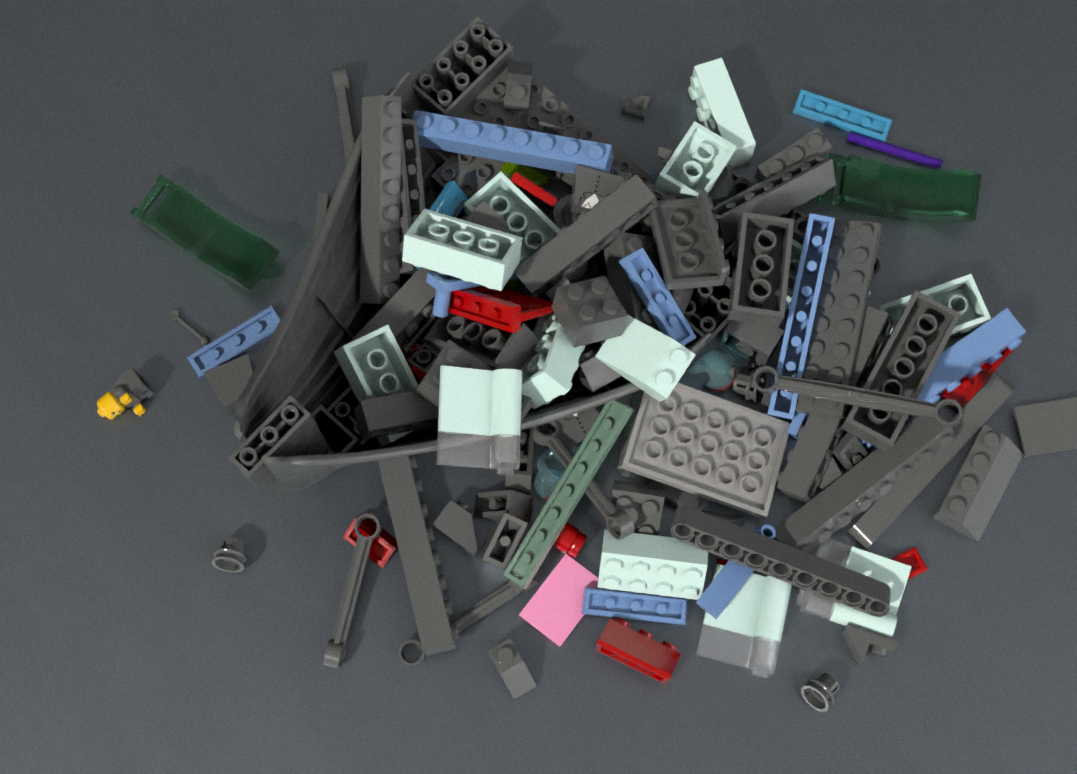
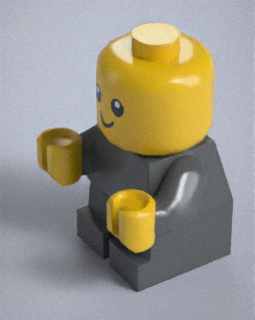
M131 367L118 377L111 387V391L97 400L99 408L97 412L102 418L106 416L112 420L125 410V407L133 406L135 414L141 416L146 411V408L141 403L142 399L145 397L150 398L154 395V392L144 377Z

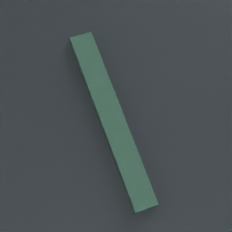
M616 399L605 404L503 573V576L522 588L527 589L634 410Z

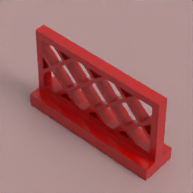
M483 285L452 291L448 311L449 313L511 333L520 331V322L554 313L551 308L553 302L506 288L499 291L489 289Z

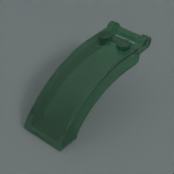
M838 154L826 155V157L833 159L835 177L837 166L843 168L839 195L833 193L834 187L830 188L826 193L820 195L819 201L823 204H833L874 216L905 221L964 223L976 220L981 174L962 168L956 170L915 169L885 164L856 155L849 157Z
M159 175L155 180L157 182L140 205L137 208H133L130 214L203 266L250 292L280 251L261 237L249 233L224 218L178 184L175 185L163 175ZM167 189L170 191V194L150 218L145 213L163 190Z

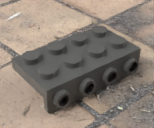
M700 190L698 198L657 201L658 206L649 212L648 216L666 289L723 286L725 277L729 274L730 266L728 259H724L723 239L718 237V220L713 218L712 199L708 198L706 190Z

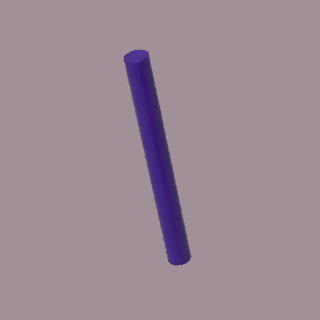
M849 132L847 137L849 142L940 169L943 163L941 159L857 133Z

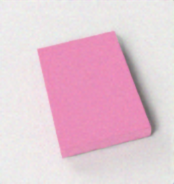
M565 554L520 612L519 616L557 646L561 647L585 615L582 614L584 588L603 590L605 588H597L598 577Z

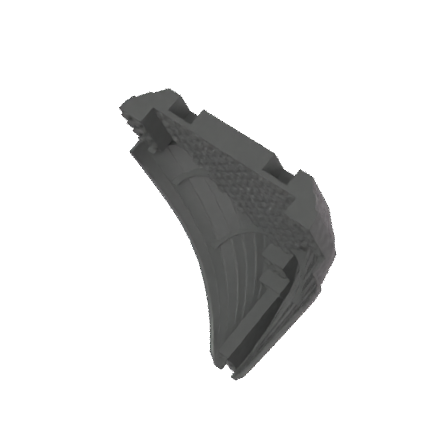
M476 17L413 80H411L410 73L406 72L385 95L401 97V118L413 120L414 112L417 110L537 132L539 122L543 117L566 125L563 135L565 137L610 144L613 152V167L619 170H627L634 176L637 174L643 182L647 181L653 185L656 183V180L533 76L528 111L504 108L508 60L515 61L513 46L479 17ZM362 130L344 167L296 288L266 350L235 405L234 433L242 444L231 454L229 460L260 492L270 497L288 496L308 488L337 469L349 465L422 454L494 438L491 436L447 434L445 432H438V426L414 430L384 446H380L377 438L362 440L354 409L359 402L334 354V351L350 343L376 315V311L385 305L360 303ZM419 146L425 208L428 210L448 182L454 180L469 200L500 172L508 179H510L513 173L517 172L557 197L558 201L564 196L572 194V187L556 179V171L554 170L552 173L532 166ZM516 186L553 222L555 205L554 207H549ZM465 213L459 219L465 220L467 218ZM736 240L732 244L724 246L723 255L724 259L729 261L730 271L725 277L723 286L695 288L683 314L697 337L684 345V347L694 354L699 353L729 321L727 316ZM604 249L587 261V272L576 282L605 276L607 267ZM401 275V276H400V288H401L412 276H404V275ZM518 279L508 280L509 288L513 291L516 290L518 285L522 284ZM424 317L423 320L418 324V325H419V328H418V330L413 334V336H415V334H416V333L422 328V326L426 323L425 317ZM530 319L522 321L533 332L537 319L534 322ZM427 328V330L420 336V338L417 341L420 345H422L425 342L427 345L433 348L424 339L428 334ZM573 375L571 380L572 387L557 403L539 406L536 409L530 408L521 422V430L597 407L636 392L640 388L621 376L592 392L578 382L575 375Z

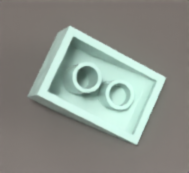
M694 121L659 174L654 186L658 191L664 194L670 193L678 199L698 198L700 190H706L708 196L738 146Z
M628 315L622 335L605 340L595 357L661 402L668 398L696 354L674 339Z

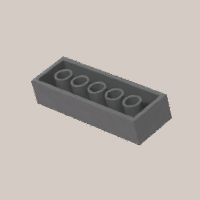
M915 290L905 305L862 388L917 399L952 334L961 313ZM852 405L840 428L887 452L893 446L909 415Z

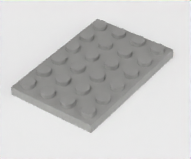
M677 383L668 398L661 402L643 391L620 468L765 519L768 516L789 436L787 431L791 423L681 383Z

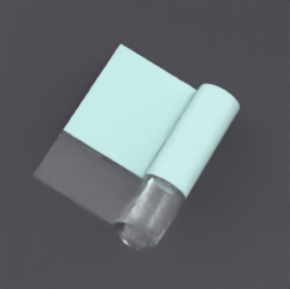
M440 366L437 465L497 470L498 475H514V470H519L522 402L521 370L497 369L491 371Z
M832 539L819 544L816 553L817 557L886 583L891 588L890 610L883 617H875L805 589L799 590L796 604L800 605L799 610L844 626L849 624L891 639L897 623L896 614L912 566Z
M715 564L712 581L724 565ZM752 573L717 619L705 611L696 655L753 670V675L768 678V674H774L792 584L771 576L765 577Z

